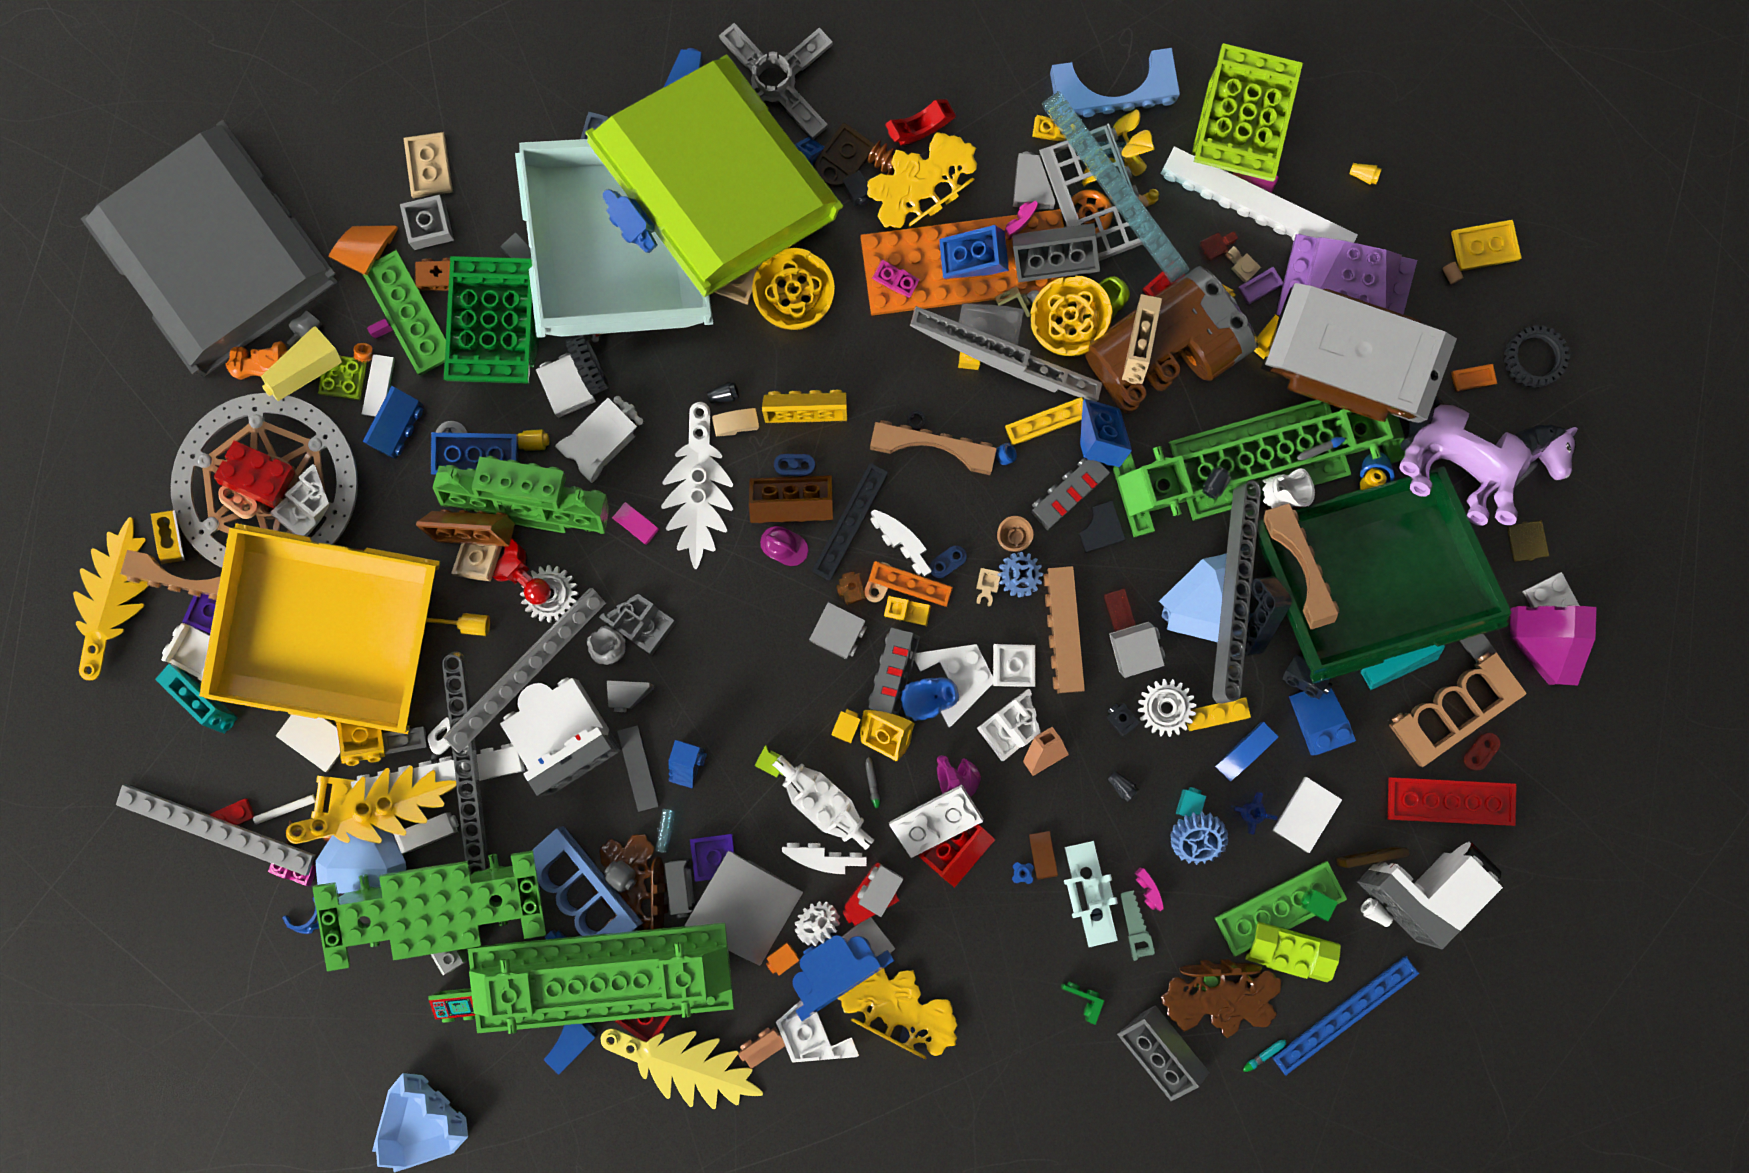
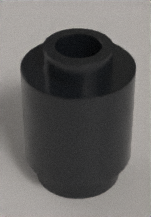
M1222 467L1218 469L1213 468L1203 484L1202 492L1206 496L1217 500L1218 496L1223 494L1231 481L1230 473Z

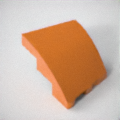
M352 226L337 241L329 257L367 276L375 259L379 260L387 243H391L398 227Z

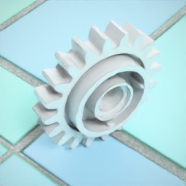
M547 565L546 571L541 566L539 567L538 574L533 570L531 571L533 579L540 578L545 580L549 584L550 589L554 590L553 598L548 599L541 605L531 604L526 599L521 602L523 605H529L525 609L526 612L533 610L532 618H536L539 615V621L541 622L544 621L545 617H547L549 623L552 622L553 617L558 621L560 614L563 615L571 607L570 604L576 602L573 596H577L579 593L573 591V589L577 587V584H570L573 577L568 576L566 578V570L559 573L560 567L556 566L554 571H552V567Z
M1163 679L1162 686L1157 681H1155L1154 689L1147 686L1150 693L1142 692L1145 700H1139L1138 702L1144 706L1138 709V712L1145 713L1140 720H1148L1145 728L1152 725V733H1155L1158 729L1160 730L1161 737L1164 731H1167L1168 736L1171 737L1173 730L1177 735H1180L1179 728L1181 727L1186 731L1185 723H1193L1189 716L1196 715L1195 712L1190 710L1195 708L1196 704L1189 702L1193 700L1194 696L1186 695L1189 692V688L1182 691V683L1175 687L1173 679L1170 685H1167L1166 680ZM1170 703L1173 706V711L1169 714L1163 713L1161 710L1162 704Z

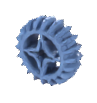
M1193 812L1192 816L1185 815L1184 820L1178 819V825H1173V831H1171L1170 835L1171 845L1176 855H1179L1181 860L1186 859L1188 864L1192 861L1196 865L1200 861H1203L1204 864H1206L1207 860L1214 862L1215 856L1221 857V852H1225L1226 845H1228V832L1223 821H1220L1218 816L1213 817L1211 813L1205 816L1203 812L1200 815H1196Z

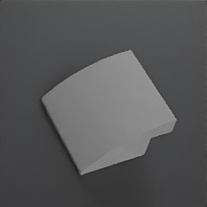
M729 850L684 926L726 923L728 950L760 966L803 892L754 862L747 861Z

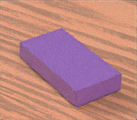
M1272 267L1239 286L1238 290L1246 303L1250 305L1281 287L1283 281L1275 268Z

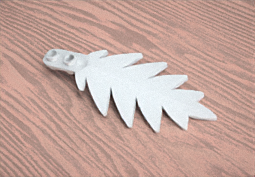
M696 402L690 408L689 444L683 446L675 454L676 457H686L668 473L663 481V485L686 480L672 491L661 506L662 509L685 503L672 517L666 530L669 531L687 526L678 542L677 550L689 548L694 569H697L699 566L703 548L715 551L712 536L706 526L727 532L723 520L710 504L730 511L733 510L729 500L712 482L715 481L729 487L733 486L729 476L712 458H722V455L715 447L709 444L710 409L703 402ZM697 409H703L704 414L702 416H698L696 414ZM697 429H702L703 435L697 436L695 434V431Z

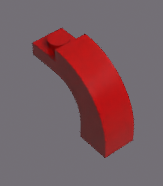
M938 99L911 117L890 120L885 125L894 142H899L900 145H907L941 129L953 120L956 115L947 99Z

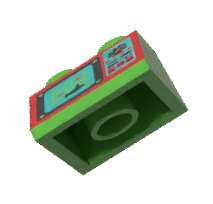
M471 988L438 991L428 996L435 1019H442V1022L455 1021L456 1017H463V1020L476 1019L473 1010Z

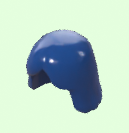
M1380 452L1382 457L1372 459L1371 453L1365 457L1360 472L1361 478L1370 469L1378 468L1385 473L1387 483L1394 481L1395 473L1390 458L1386 454Z

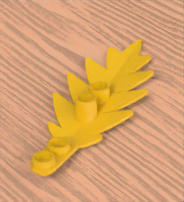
M129 517L124 523L119 535L107 532L109 556L97 549H91L92 559L100 577L84 568L80 569L83 583L92 599L77 591L73 593L78 610L86 622H76L78 629L85 636L79 673L85 680H95L100 676L107 640L124 632V629L112 628L127 621L145 606L143 603L120 605L137 596L148 587V582L140 581L139 584L133 582L125 583L127 577L120 574L127 550L138 552L146 542L145 538H133L134 521L132 517ZM92 646H95L96 648L95 653L91 652ZM88 666L92 668V672L90 674L87 673Z
M409 766L396 780L388 794L389 768H386L373 784L365 801V777H361L349 792L341 809L340 799L336 798L330 808L329 815L292 823L286 830V837L290 842L298 844L334 835L340 841L349 843L348 833L361 840L380 844L382 839L372 825L386 832L405 836L407 832L396 817L415 823L426 824L427 818L418 806L428 808L443 807L444 802L440 796L456 787V781L435 782V770H432L412 788L413 767ZM322 826L323 829L321 831H316L315 827ZM295 831L301 832V835L294 836L293 833Z

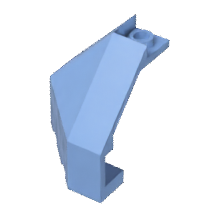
M1227 554L1202 559L1159 601L1164 606L1161 617L1168 622L1167 630L1218 642ZM1249 611L1248 623H1249V621H1250L1252 615L1254 614V613L1250 614V611Z
M372 825L382 839L380 844L361 840L348 833L349 843L340 841L334 835L331 836L315 861L318 885L336 882L338 896L339 893L360 889V875L364 877L365 874H368L369 886L381 887L379 876L381 874L406 871V862L392 833Z
M402 1073L388 1090L372 1150L377 1155V1167L393 1168L394 1172L453 1154L468 1138L466 1117L461 1112L457 1113L449 1106L450 1101L439 1091L435 1092L427 1084L429 1081L423 1075Z

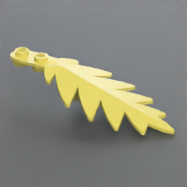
M613 1028L605 1030L601 1036V1044L605 1049L638 1063L643 1079L647 1078L648 1070H650L656 1085L667 1099L671 1097L672 1077L679 1093L689 1107H692L694 1104L695 1084L701 1096L712 1109H715L717 1105L718 1089L735 1105H739L740 1094L748 1096L763 1095V1091L746 1080L752 1073V1068L726 1070L739 1052L737 1050L716 1055L705 1061L719 1043V1038L702 1042L683 1052L696 1035V1031L680 1034L660 1045L659 1043L663 1039L664 1033L654 1036L647 1042ZM608 1037H613L615 1043H609ZM632 1045L635 1050L630 1052L627 1046Z

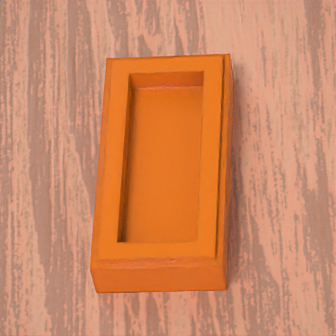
M1493 364L1451 372L1455 392L1497 384Z

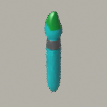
M1286 1040L1277 1041L1254 1059L1249 1060L1244 1066L1243 1071L1254 1070L1259 1064L1280 1051L1286 1045Z

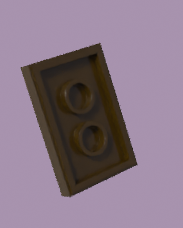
M1395 846L1336 857L1335 860L1337 866L1349 868L1408 857L1410 854L1409 849Z

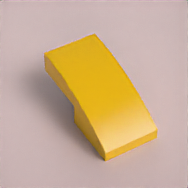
M888 596L884 616L927 626L931 606Z

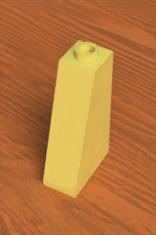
M315 326L261 376L265 383L262 387L268 396L273 395L277 401H280L339 365L342 361L336 348Z

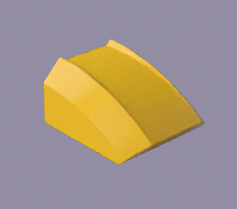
M864 710L860 726L861 743L898 761L905 754L911 743L910 740L915 723L887 712Z

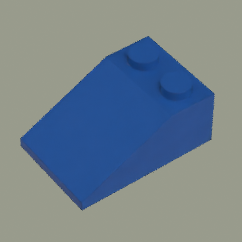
M996 225L939 239L944 279L985 276L1009 271L1005 231Z
M1088 399L1083 400L1080 445L1084 458L1120 467L1132 448L1120 408Z
M1332 688L1327 695L1323 693L1320 700L1308 696L1304 691L1289 696L1311 755H1318L1356 741L1350 723Z

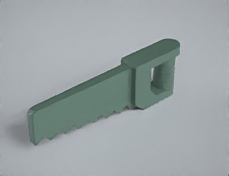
M1134 890L1122 892L1121 900L1129 933L1128 939L1132 957L1135 961L1139 957L1153 955L1155 952L1152 938L1148 931L1145 930L1146 926L1143 925L1144 920L1141 919L1142 914L1139 913L1140 908L1137 907L1138 902L1135 901L1136 896L1133 895ZM1143 941L1148 943L1146 948L1135 949L1134 943Z

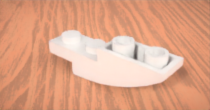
M873 510L870 520L876 529L880 528L884 533L882 538L887 546L892 545L893 548H896L901 544L900 550L906 559L910 557L914 564L911 566L918 576L921 574L924 578L928 576L931 570L921 557L927 549L920 540L896 519L880 511Z
M787 843V847H782V852L791 859L809 868L823 872L845 874V866H866V857H862V853L852 852L850 856H841V852H829V856H825V847H820V843H808V847H799L800 843Z

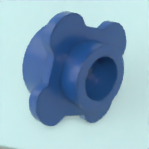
M1016 862L1013 865V882L1032 883L1033 865L1031 863L1024 865Z

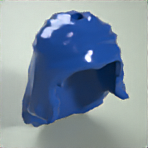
M922 679L921 681L905 685L901 696L902 707L905 715L914 721L934 718L941 711L957 704L959 692L956 684L951 679Z

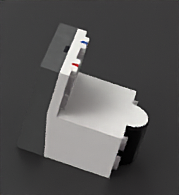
M567 677L557 683L559 687L545 682H533L526 685L519 692L516 699L518 712L515 713L513 711L503 717L505 721L500 723L528 769L524 776L536 796L556 793L622 751L577 679H569Z
M1472 842L1461 845L1453 853H1443L1414 884L1411 882L1413 878L1402 867L1394 863L1388 865L1386 862L1373 864L1357 880L1359 885L1373 899H1377L1385 910L1393 916V919L1416 942L1443 949L1503 888L1498 883L1502 871Z

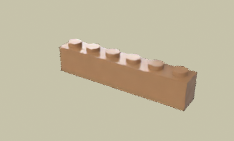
M1073 566L1048 568L1046 570L1047 574H1043L1044 586H1048V594H1045L1046 607H1050V615H1047L1048 627L1052 628V635L1049 636L1050 648L1054 649V656H1051L1052 669L1055 668L1056 677H1053V688L1057 689L1058 694L1083 692L1085 689Z

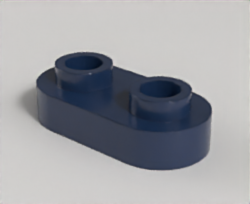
M781 454L774 460V468L778 474L783 476H808L815 469V461L807 454ZM783 462L788 463L786 469L781 468ZM806 462L809 464V467L803 469L801 464Z
M960 546L950 547L931 561L929 565L930 574L937 579L946 577L965 563L967 558L966 551ZM953 553H959L960 558L954 559L952 556ZM937 564H941L943 566L942 571L936 570Z

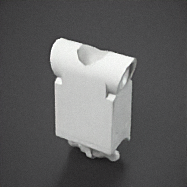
M620 396L614 397V402L620 406V409L607 398L572 435L562 439L555 445L566 458L577 462L579 471L591 483L597 479L603 467L635 437L633 431L636 429V425L643 424V419L634 410L635 407L624 402Z

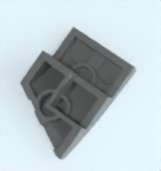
M639 594L631 597L627 602L617 605V608L609 613L601 614L599 617L651 656L677 623Z

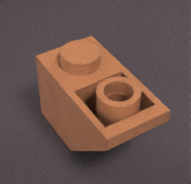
M1051 727L1034 737L1023 762L1032 776L1069 754L1062 739L1054 728Z

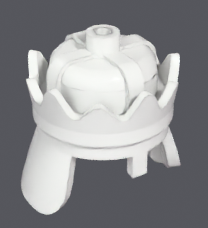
M1297 469L1289 475L1270 476V478L1263 480L1266 483L1263 487L1265 498L1263 502L1271 506L1272 509L1289 503L1291 507L1309 506L1314 500V484L1305 469Z

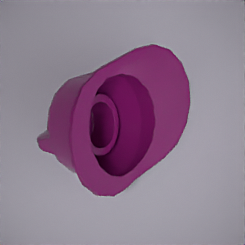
M780 526L770 527L763 533L760 541L761 548L770 558L788 566H797L807 558L808 545L800 535Z

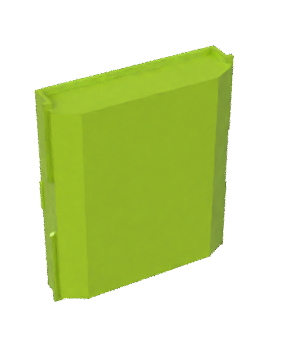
M727 54L719 60H714L614 114L597 129L594 130L592 127L585 132L588 136V144L627 196L635 199L655 225L654 232L704 298L835 220L838 211L843 208L841 202L805 155L789 139L768 111V107Z

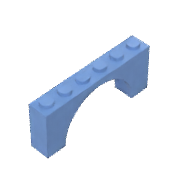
M1172 48L1151 51L1149 56V73L1144 83L1135 91L1120 97L1102 96L1089 90L1077 77L1072 62L1052 65L1050 71L1058 118L1073 119L1075 116L1080 115L1091 117L1095 113L1111 114L1115 110L1131 111L1135 107L1151 108L1156 104L1166 106L1175 103L1180 95Z

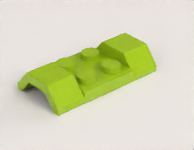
M1258 922L1254 943L1245 959L1266 965V968L1307 979L1309 977L1329 982L1333 979L1339 963L1341 945Z

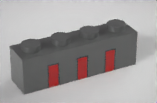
M1083 458L1077 464L1079 468L1076 471L1070 470L1062 477L1064 481L1059 486L1054 484L1047 491L1049 495L1044 500L1040 497L1032 505L1034 509L1031 513L1047 531L1108 476L1110 472L1101 462Z
M890 629L885 639V650L880 657L881 665L879 672L874 678V690L869 696L870 709L899 716L902 706V691L905 689V685L908 684L920 636L899 629Z

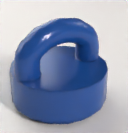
M1004 443L996 448V459L1001 465H1007L1016 460V450L1010 443Z

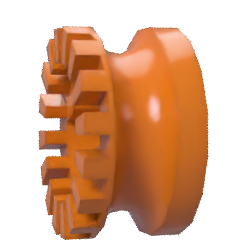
M367 343L356 344L354 346V359L358 360V362H369L372 360V346Z

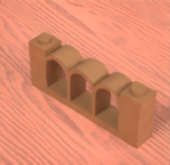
M1486 652L1477 658L1479 662L1474 664L1477 669H1469L1459 676L1457 686H1445L1435 693L1433 703H1421L1415 706L1410 714H1403L1401 712L1392 718L1393 722L1389 724L1390 728L1418 766L1424 767L1527 694L1497 653L1489 654V652ZM1474 674L1481 675L1499 698L1482 711L1466 689L1468 678ZM1450 691H1456L1475 715L1458 728L1442 707V699ZM1426 708H1432L1436 711L1451 731L1450 734L1434 745L1418 724L1419 713Z

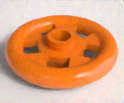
M1083 190L1071 197L1074 206L1077 203L1082 205L1079 213H1077L1079 219L1086 217L1085 213L1087 211L1095 214L1099 212L1098 208H1104L1105 210L1112 207L1110 200L1103 193L1096 190ZM1087 199H1096L1095 205L1090 203L1087 204ZM1113 212L1099 217L1104 230H1107L1110 226ZM1095 219L1089 220V221H1087V222H1084L1083 225L1092 224V223H1094L1096 220H1095ZM1098 227L1095 228L1096 234L1100 232Z

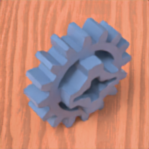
M1019 552L1017 555L1015 553L1010 554V558L1003 559L1005 564L999 565V568L1003 570L1001 573H998V576L1003 578L999 584H1005L1004 591L1011 590V596L1016 595V593L1018 597H1023L1024 594L1029 596L1031 591L1035 592L1038 590L1036 585L1042 584V581L1038 579L1043 576V573L1038 571L1042 566H1036L1035 563L1038 559L1031 560V554L1029 553L1025 556L1023 552ZM1016 561H1021V562H1024L1025 564H1024V565H1020L1019 563H1016ZM1024 570V571L1022 572V574H1021V578L1018 579V578H1019V575H1020V572H1019V571ZM1021 584L1026 588H1018L1016 585Z

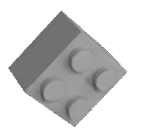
M440 195L400 204L408 242L414 250L454 241L446 203Z
M880 864L879 867L874 866L868 876L871 879L868 886H862L857 897L860 898L859 904L882 917L902 883L903 877Z

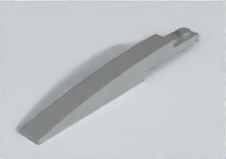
M917 306L914 309L910 326L972 358L1052 392H1056L1059 389L1074 396L1082 397V399L1095 402L1099 400L1102 382L1030 355L1031 350Z

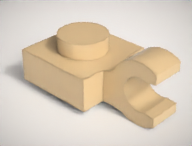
M1234 246L1225 254L1235 264L1231 270L1244 283L1261 268L1247 253L1242 257Z

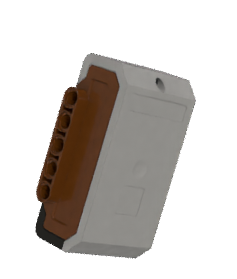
M1295 283L1287 294L1261 369L1290 379L1287 389L1365 417L1385 422L1389 413L1419 423L1428 419L1457 338L1445 331L1424 325L1418 319L1330 289L1322 290L1313 286Z

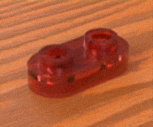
M1485 733L1479 736L1464 757L1465 765L1471 770H1482L1500 748L1499 738L1492 733ZM1486 740L1490 742V746L1488 748L1484 744ZM1473 756L1477 757V763L1475 764L1472 762Z

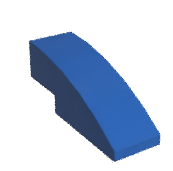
M1260 722L1215 767L1229 781H1232L1259 757L1278 736L1264 722Z

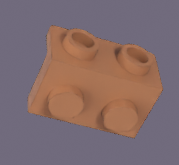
M769 1027L758 1034V1039L753 1042L750 1039L740 1046L741 1050L738 1055L742 1061L745 1060L750 1068H754L785 1047L783 1038L776 1027L771 1030Z

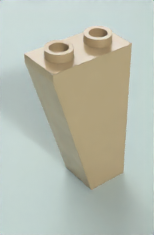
M1143 294L1140 296L1122 380L1132 384H1143L1150 363L1162 298Z

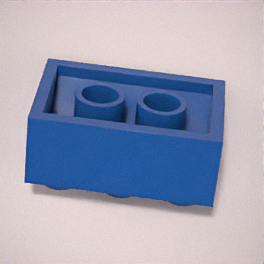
M391 386L363 442L373 449L396 459L397 455H401L404 450L406 438L410 437L414 430V422L423 413V404Z

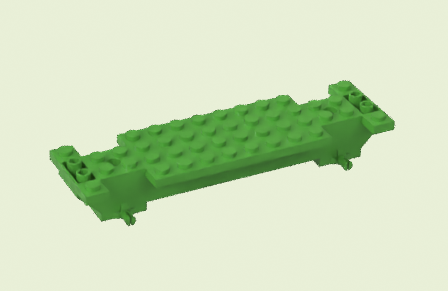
M1314 400L1170 441L1169 445L1173 458H1164L1161 446L1155 447L1153 451L1156 461L1137 470L1131 453L1120 467H1112L1133 536L1138 537L1155 531L1149 512L1171 506L1174 517L1182 514L1179 503L1187 501L1193 521L1231 510L1234 488L1251 480L1259 484L1261 488L1260 501H1263L1265 499L1263 487L1266 484L1263 480L1270 478V476L1289 475L1297 469H1305L1309 473L1314 486L1350 476L1351 472L1346 459L1347 455L1370 449L1372 459L1382 457L1378 446L1383 447L1384 453L1390 458L1391 464L1400 462L1405 457V451L1400 446L1405 436L1398 416L1388 413L1386 421L1381 422L1345 409L1332 413L1328 403ZM1355 426L1362 428V435L1355 432ZM1335 437L1345 438V441L1336 448H1331L1306 460L1297 459L1300 453L1331 441ZM1222 467L1230 473L1231 481L1223 494L1215 500L1202 492L1203 484L1213 468L1218 469ZM1159 481H1163L1167 484L1166 491H1162L1158 488Z

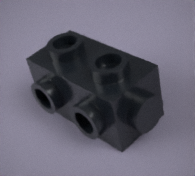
M1297 655L1291 661L1282 678L1288 685L1297 687L1308 696L1319 700L1323 693L1327 695L1333 686L1330 683L1331 679L1313 684L1310 678L1311 670L1305 658Z

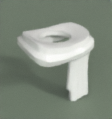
M449 717L443 719L428 735L429 746L435 754H442L450 746L444 738L437 741L438 734L447 729V732L450 730ZM467 745L463 750H468L469 746Z

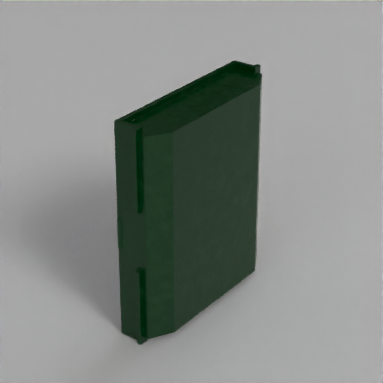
M1445 467L1429 471L1432 489L1427 496L1414 494L1410 489L1413 478L1406 477L1369 489L1343 494L1334 499L1296 510L1299 518L1298 524L1306 533V542L1308 546L1313 548L1316 565L1319 564L1321 566L1323 581L1328 583L1331 590V599L1337 603L1339 613L1334 623L1315 629H1310L1303 613L1307 597V583L1299 561L1289 549L1271 538L1263 519L1258 521L1257 536L1271 576L1279 580L1291 596V606L1287 611V616L1306 663L1311 670L1310 678L1313 684L1381 664L1385 659L1433 645L1439 647L1509 625L1507 620L1512 612Z

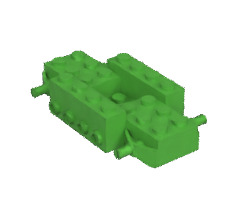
M493 456L479 457L476 470H462L453 465L439 466L433 484V490L441 506L462 508L465 511L466 509L467 511H483L488 514L501 512L507 514L515 525L566 533L567 528L584 529L586 532L588 530V532L596 531L604 534L609 514L606 494L598 490L584 491L575 486L570 488L564 487L566 478L564 471L557 467L543 468L534 463H529L528 465L520 464L515 460L502 461Z

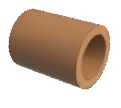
M1452 262L1442 268L1450 284H1454L1464 278L1456 262Z

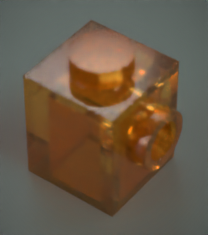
M854 572L843 574L842 579H839L840 585H836L839 597H844L845 604L848 605L866 600L859 574L854 575Z

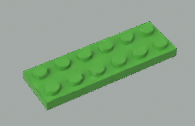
M395 250L375 261L368 275L363 274L414 369L421 376L445 363L446 338L422 294L416 287L398 251Z
M1328 861L1214 917L1233 956H1237L1252 948L1258 922L1288 930L1316 916L1301 908L1303 904L1301 899L1306 891L1309 892L1310 889L1316 890L1337 901V904L1347 900Z

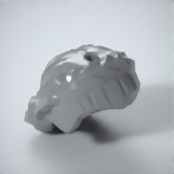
M606 625L587 638L588 652L591 658L599 664H613L623 657L626 640L613 627Z

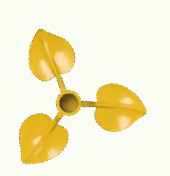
M1137 109L1122 116L1113 126L1117 136L1123 134L1127 143L1121 154L1125 157L1123 159L1124 166H1129L1134 176L1142 174L1147 167L1139 154L1154 150L1152 135L1148 130L1135 134L1131 140L1127 137V132L1134 130L1140 121L1141 116ZM1106 154L1098 157L1101 167L1116 162L1114 158L1108 159ZM1095 160L1088 164L1083 174L1098 169ZM1108 170L1083 179V186L1085 187L1086 184L1101 178Z

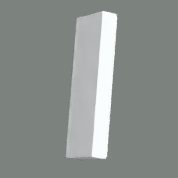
M373 354L362 415L376 417L390 389L395 363L393 357Z

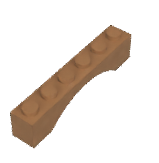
M883 420L880 423L875 422L870 450L889 454L909 446L924 445L937 447L955 455L970 471L990 475L992 472L996 448L992 447L993 444L981 442L976 444L972 443L973 440L968 438L957 440L953 439L952 435L941 433L940 436L934 435L932 431L926 429L915 431L912 430L911 426L907 425L896 427L892 426L891 422Z
M1290 503L1266 510L1263 520L1271 538L1289 549L1297 558L1304 571L1307 583V597L1303 613L1310 629L1334 623L1339 613L1338 605L1331 599V590L1328 583L1323 581L1321 566L1319 564L1316 565L1313 548L1308 546L1306 542V533L1298 524L1299 518L1296 510H1292Z
M131 550L126 552L120 573L127 577L129 582L139 584L141 580L148 582V586L156 588L164 585L168 586V590L180 592L181 589L187 590L188 594L201 597V594H206L212 600H217L221 578L220 576L208 580L182 579L169 574L154 557Z

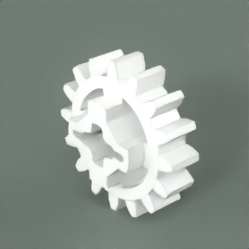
M818 901L817 906L810 904V909L804 908V914L798 915L800 921L795 922L797 926L795 932L800 940L807 945H810L812 942L816 946L818 941L823 944L826 937L831 939L830 934L837 932L835 926L840 925V922L837 920L840 916L836 909L829 905L828 902L822 904Z

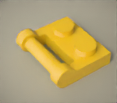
M317 776L318 789L315 809L312 811L311 818L329 815L330 808L336 798L340 799L341 809L346 797L352 790L351 782L356 780ZM327 783L332 784L328 813L323 812Z

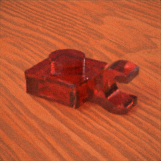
M1235 231L1224 237H1221L1218 232L1201 241L1200 245L1208 260L1211 261L1228 251L1226 246L1235 243L1238 237Z

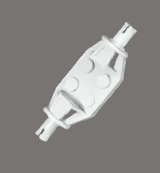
M782 755L777 758L780 763L775 761L772 764L786 777L783 786L788 791L791 803L822 832L842 837L844 842L849 838H853L865 850L870 846L869 844L873 843L874 839L861 829L864 819L859 817L852 800L821 772L805 768L804 764L794 768ZM791 782H792V783L796 786V788L799 790V793H798V792L796 791V789L793 787V785L791 784Z

